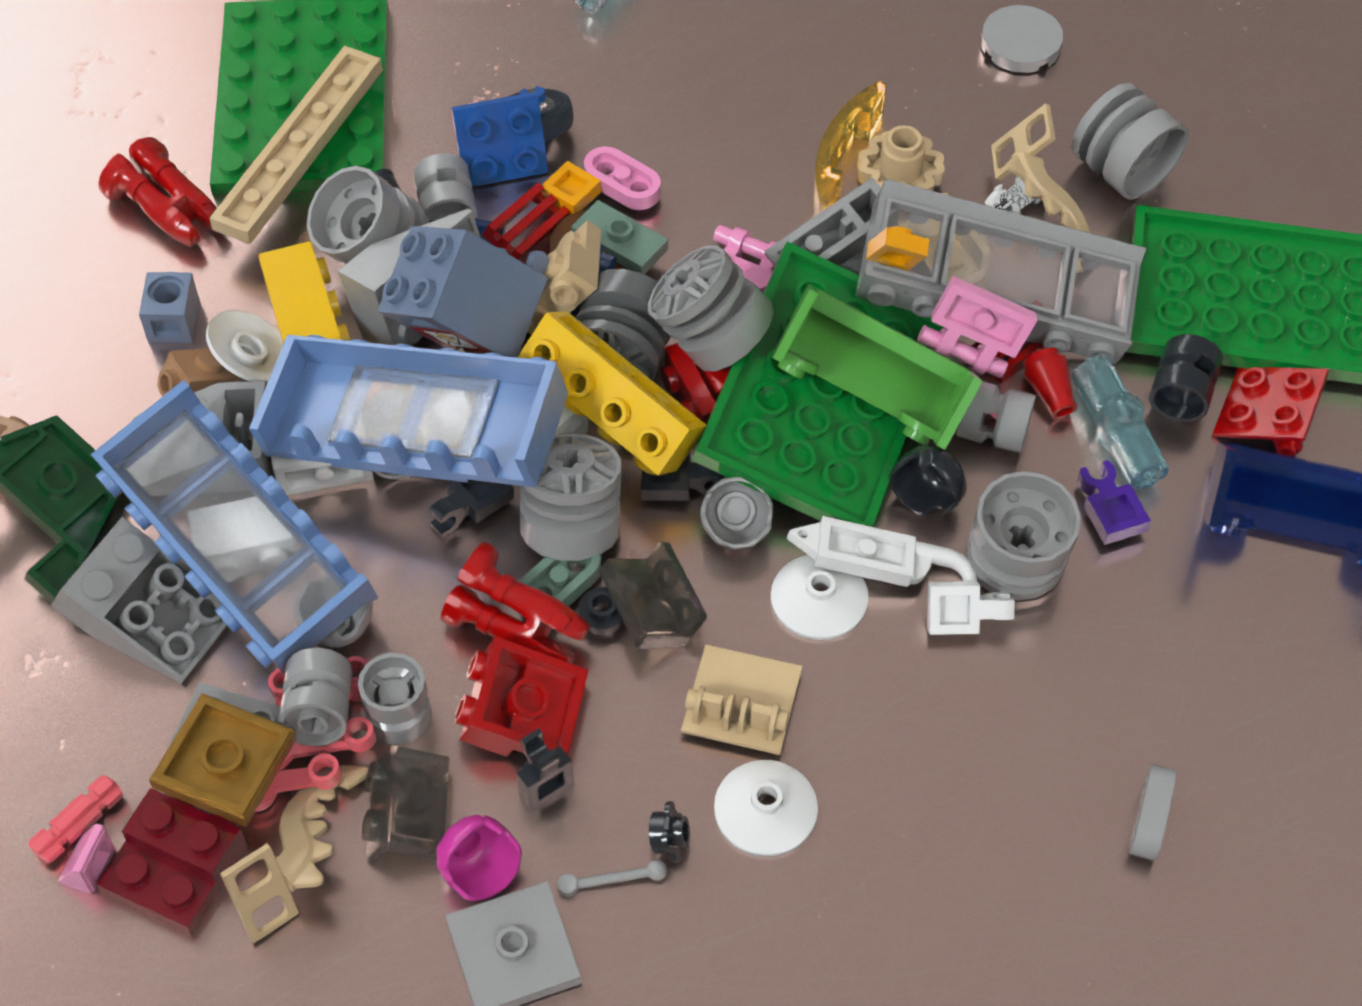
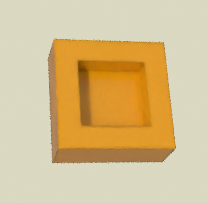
M569 161L565 162L542 184L544 187L542 194L546 197L552 194L557 198L554 205L559 209L562 206L567 207L570 210L569 215L582 211L601 193V180Z
M887 227L868 242L866 260L908 271L928 257L930 239L914 235L912 230L905 227Z

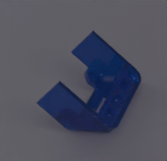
M1218 441L1213 460L1204 520L1208 526H1211V531L1224 535L1240 537L1242 529H1256L1345 549L1350 553L1358 555L1356 563L1362 565V472Z

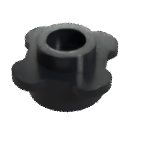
M667 801L664 805V811H655L651 814L649 840L651 849L655 854L670 853L671 861L679 863L682 856L681 848H686L689 845L690 826L688 818L685 815L682 816L681 813H677L674 802Z

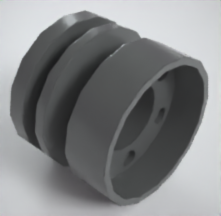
M607 269L598 273L597 290L580 304V311L575 318L653 381L659 369V363L664 356V347L671 338L663 330V327L648 314L647 304L652 290L658 281L643 273L627 269Z

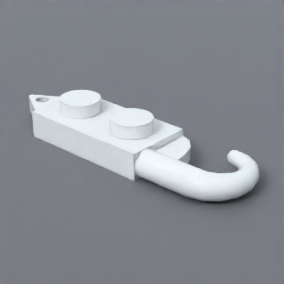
M822 516L819 523L791 529L787 535V539L813 558L814 566L908 587L910 584L921 582L928 573L931 564L954 569L961 575L963 581H977V576L965 555L950 548L916 541V537L825 516Z

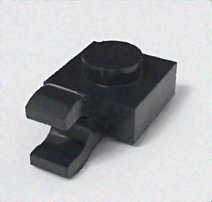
M689 453L675 472L658 476L657 474H648L642 470L641 497L642 500L689 501L690 489L706 494L718 481L724 479V475L696 462H691V453Z
M468 480V483L448 481L447 494L449 496L436 501L429 507V512L436 518L430 522V526L443 538L453 533L467 515L478 523L513 500L514 487L510 484Z
M539 728L520 739L521 747L528 760L524 763L521 770L516 772L519 796L530 811L574 784L571 759L561 746L549 751L543 740V733Z

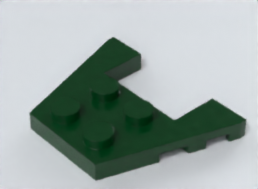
M58 415L0 437V492L57 543L52 550L26 572L24 580L51 604L62 587L85 561L119 497L118 495L114 498L95 476L103 470L91 456L96 450Z

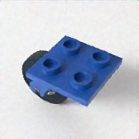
M539 86L529 90L524 88L520 92L504 98L451 107L459 157L468 165L472 187L548 173L545 142L568 131L573 124L574 118L573 106L567 94L554 89H544Z

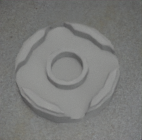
M1012 5L1000 8L988 16L982 27V50L984 53L987 51L992 56L991 61L998 67L1012 72L1031 73L1039 71L1040 66L1047 63L1050 66L1056 62L1062 50L1063 29L1057 19L1046 11L1033 6Z

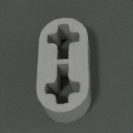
M1153 763L1150 764L1140 797L1129 854L1152 861L1157 860L1166 829L1177 770Z

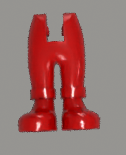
M153 137L137 139L129 147L130 161L124 155L117 153L102 170L99 176L98 189L106 199L121 201L129 197L142 208L146 215L162 231L178 242L191 248L200 241V236L191 223L194 219L207 230L214 231L212 230L209 218L217 207L200 188L169 160V152L166 146ZM147 178H152L154 182L163 187L172 197H167L161 193Z
M485 541L482 542L473 551L461 569L457 581L464 585L456 586L449 593L441 612V621L451 628L461 627L464 623L476 624L475 629L484 635H490L493 638L497 636L572 664L575 658L574 653L548 636L553 628L570 638L582 641L585 639L591 626L569 606L553 596L517 581L515 577L508 573L502 575L496 568L499 558L497 549ZM469 588L490 595L491 599L500 604H505L523 615L526 621H521L502 612L500 608L493 604L484 603L479 599L478 594Z

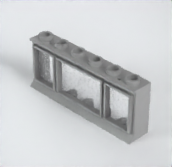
M885 179L873 203L855 296L868 299L871 303L878 306L891 305L910 310L920 317L932 318V311L952 276H955L1036 312L1037 322L1026 341L1041 343L1045 348L1055 347L1059 352L1066 351L1082 355L1095 363L1117 364L1132 344L1130 337L1140 265L1146 248ZM894 226L908 228L913 231L914 235L930 239L928 257L908 271L866 260L868 242L887 227Z

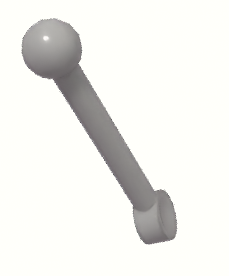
M654 860L647 867L583 878H576L572 874H564L559 877L557 887L562 896L572 897L582 888L647 877L654 881H660L666 876L667 867L662 861Z

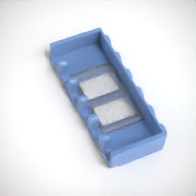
M287 335L249 430L265 456L331 463L333 467L423 478L468 483V480L536 488L540 473H543L568 391L557 362L541 357L526 359L506 357L492 352L476 354L458 352L450 348H441L439 350L416 348L402 343L386 345L369 343L361 339L347 341L327 339L319 335Z

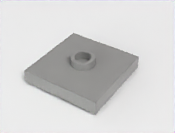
M548 881L445 915L473 1006H519L582 984L581 974Z

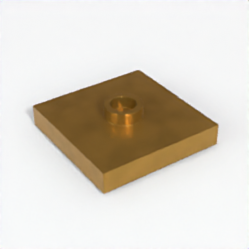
M201 693L150 777L149 782L155 790L247 827L297 739L296 732L291 728Z

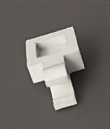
M977 581L928 582L927 630L930 635L979 634L980 619H1014L1015 599L1010 598L1009 592H991L980 595V585Z

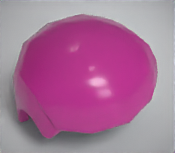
M474 814L463 817L447 829L436 847L437 869L444 881L463 899L469 901L490 899L507 888L519 872L522 850L513 835L497 819L486 814L482 816Z

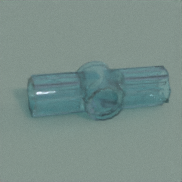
M1101 355L1086 359L1083 364L1073 370L1072 380L1096 424V441L1102 448L1111 452L1127 484H1131L1137 490L1152 487L1157 481L1166 477L1169 466L1143 421L1145 411L1143 403L1137 396L1127 392L1110 359H1104Z

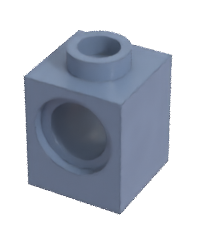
M168 271L146 273L138 315L148 343H193L200 299L192 272Z

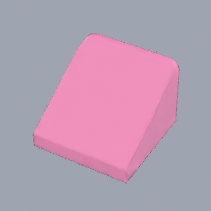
M96 823L79 838L58 879L61 885L89 894L96 891V884L104 874L116 850L103 825Z

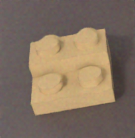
M589 220L575 232L569 231L566 233L557 248L547 255L548 264L543 275L548 277L527 331L529 334H533L546 312L568 311L570 313L597 290L602 229Z

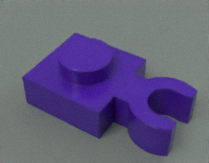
M1109 460L1103 461L1101 465L1100 475L1103 479L1093 478L1086 467L1080 468L1077 478L1080 490L1088 495L1084 508L1104 545L1148 532L1151 520L1131 484L1117 487L1115 484L1117 473L1114 465Z

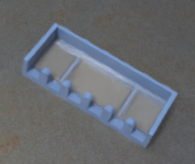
M182 380L91 454L103 469L95 475L114 498L122 492L132 503L124 509L143 531L151 525L158 531L161 537L154 543L173 565L180 559L188 565L191 571L184 577L203 599L212 593L222 605L215 612L234 634L241 628L249 634L253 640L246 647L265 669L274 663L285 675L287 660L294 653L303 649L314 648L364 604L379 599L369 580L362 573L358 574L341 550L334 543L331 544L320 533L308 514L303 509L299 510L280 484L272 476L269 477L258 465L248 449L229 434L212 410L208 411L185 380Z

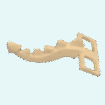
M1045 103L991 145L995 178L1001 181L1011 173L1020 177L1025 184V194L1027 197L1041 199L1046 212L1050 216H1054L1057 213L1060 214V225L1090 233L1084 215L1076 202L1047 174L1043 159L1035 156L1056 140L1051 107ZM1044 117L1046 133L1032 145L1030 130L1035 123ZM1014 140L1015 153L1011 156L1012 159L1002 167L1000 152ZM1078 258L1077 274L1087 271L1080 266L1081 258Z
M342 765L340 767L342 770L341 781L334 788L321 790L317 787H311L298 791L288 802L280 817L279 833L283 852L275 858L271 847L266 843L220 873L249 939L253 944L299 914L289 889L294 892L299 888L318 887L323 884V875L314 864L332 855L334 850L331 844L317 840L328 829L325 821L314 820L325 815L327 812L326 807L318 801H332L336 797L335 788L337 787L350 790L371 775L369 767ZM264 859L268 868L267 876L249 889L240 891L235 880L237 874L254 862ZM280 896L284 904L282 914L263 927L256 928L252 919L253 912L274 897Z

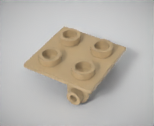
M705 644L693 689H689L685 701V709L687 710L681 733L780 755L803 666Z

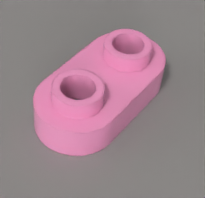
M598 147L586 155L584 171L601 180L602 193L634 210L648 209L659 201L661 196V180L653 169L613 147Z

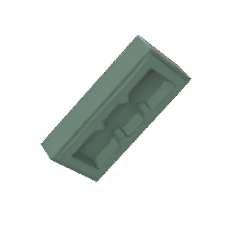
M597 200L571 226V231L575 232L589 220L602 229L601 245L604 247L602 253L616 257V262L627 269L643 274L668 250L667 238L600 200Z

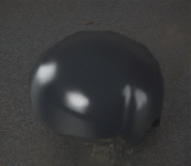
M930 446L915 447L894 465L889 474L892 491L901 503L921 516H926L936 509H943L941 513L943 515L947 514L959 505L967 491V482L961 464L949 452L941 448Z

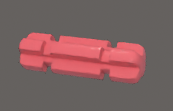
M105 775L95 780L87 788L89 793L86 796L80 794L49 822L51 825L50 829L46 831L42 828L29 840L28 845L32 852L47 864L53 862L65 851L63 845L66 842L72 844L103 816L101 812L103 808L106 807L109 810L122 799L123 792L114 780Z

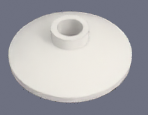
M230 310L214 316L206 329L208 347L223 367L247 381L265 380L266 384L268 383L283 346L280 332L273 325L251 313Z
M805 555L790 561L778 572L771 588V605L777 619L792 633L811 640H831L848 634L860 624L868 606V589L863 577L815 567L814 559L809 555ZM824 586L828 588V590L817 591L813 587Z
M757 760L735 768L723 779L715 796L714 814L722 835L734 847L754 856L775 857L795 850L808 839L816 824L818 803L810 782L798 770L778 761ZM762 795H769L774 797L776 801L771 805H763L757 798Z

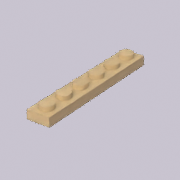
M347 46L340 50L209 219L212 230L248 244L253 242L383 71L381 58Z

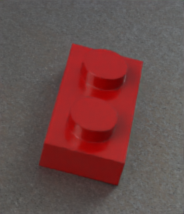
M678 343L665 347V367L661 368V377L665 388L669 394L676 393L680 400L679 403L706 424L715 405V400L692 359L679 347Z

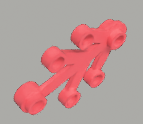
M360 656L347 658L353 670L352 674L361 672L370 661ZM279 668L270 674L268 686L273 697L276 699V705L281 706L284 692L283 689L277 687L284 682L285 675ZM359 676L352 677L349 701H362L358 688ZM354 717L348 720L345 734L338 741L329 745L307 746L295 742L255 812L263 811L271 806L276 799L277 793L311 787L328 790L338 785L342 778V770L338 760L333 755L325 753L344 750L365 752L369 750L376 742V733L372 722L365 717ZM357 731H367V734L362 738H351ZM317 755L309 762L307 768L283 770L294 758ZM322 768H333L332 772L326 776L317 775Z

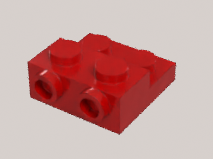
M495 636L484 652L479 650L475 652L469 665L467 679L475 681L472 695L464 694L455 715L454 723L463 726L459 740L507 757L512 750L524 753L520 739L539 728L543 733V740L549 751L561 746L568 755L589 670Z

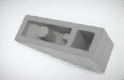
M873 177L765 250L766 257L775 267L787 241L836 265L858 254L865 247L873 203L881 187ZM890 208L887 222L888 228L897 226L899 210Z

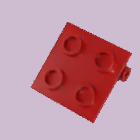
M1238 367L1214 428L1213 437L1273 440L1277 448L1276 452L1280 457L1286 459L1293 458L1302 451L1303 441H1305L1329 370L1280 367H1252L1246 369Z

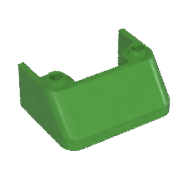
M810 284L807 286L773 352V359L779 361L777 366L799 379H802L806 372L817 375L898 418L900 422L906 425L902 433L925 446L932 439L938 447L944 450L983 382L968 368L948 357H943L933 349L918 343L916 340Z

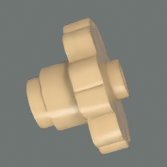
M906 125L897 126L881 135L871 137L868 149L859 152L857 163L858 182L863 184L873 177L880 187H882L885 179L934 191V187L943 183L945 172L943 164L944 155L939 151L932 150V140L921 136L917 129Z

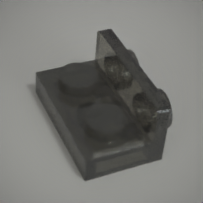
M659 542L646 559L608 558L599 570L637 649L684 648L707 620V614L669 542Z
M390 745L377 762L373 761L370 764L365 780V790L371 793L370 809L365 813L361 828V838L367 841L366 859L377 861L387 850L437 860L436 847L445 834L450 757Z

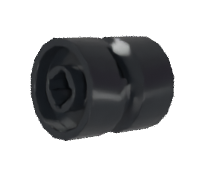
M1191 334L1178 335L1166 342L1149 395L1150 404L1157 413L1178 422H1193L1207 415L1215 390L1214 386L1223 363L1222 351L1218 346L1204 337Z

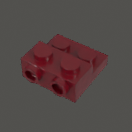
M150 788L121 831L126 841L96 885L101 894L192 936L224 885L220 873L237 863L248 846L241 828H238L240 824L211 812L209 814L194 808L192 804Z

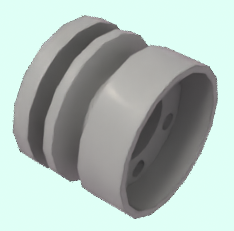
M1128 82L1119 84L1107 91L1090 107L1074 132L1071 148L1073 154L1081 161L1086 162L1091 170L1103 173L1104 181L1124 198L1133 200L1143 197L1167 178L1186 150L1189 131L1186 126L1169 112L1163 109L1157 110L1156 102L1153 99L1144 95L1142 90Z
M360 166L340 169L328 177L315 192L307 217V229L311 242L326 255L345 264L370 244L410 230L411 226H422L428 223L424 209L412 197L404 194L400 189L392 187L385 179L372 170Z
M718 245L703 246L677 261L656 284L647 304L648 314L663 327V330L670 337L678 339L679 347L703 371H718L731 366L747 355L762 339L770 326L774 314L771 301L752 281L744 278L743 270L732 262L731 257Z
M560 433L554 436L543 473H540L536 488L520 486V534L527 546L542 556L560 561H581L599 553L602 554L613 547L620 535L621 458L613 446L600 438L581 433Z
M1028 471L1005 474L991 482L979 498L965 553L980 585L990 592H1009L1010 598L1018 601L1038 598L1053 589L1065 572L1070 553L1079 535L1081 515L1075 498L1063 484L1045 474Z

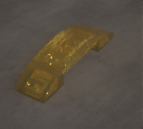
M878 81L856 94L839 110L826 129L818 149L813 189L814 217L840 200L843 170L837 168L853 137L869 141L883 115L887 83Z

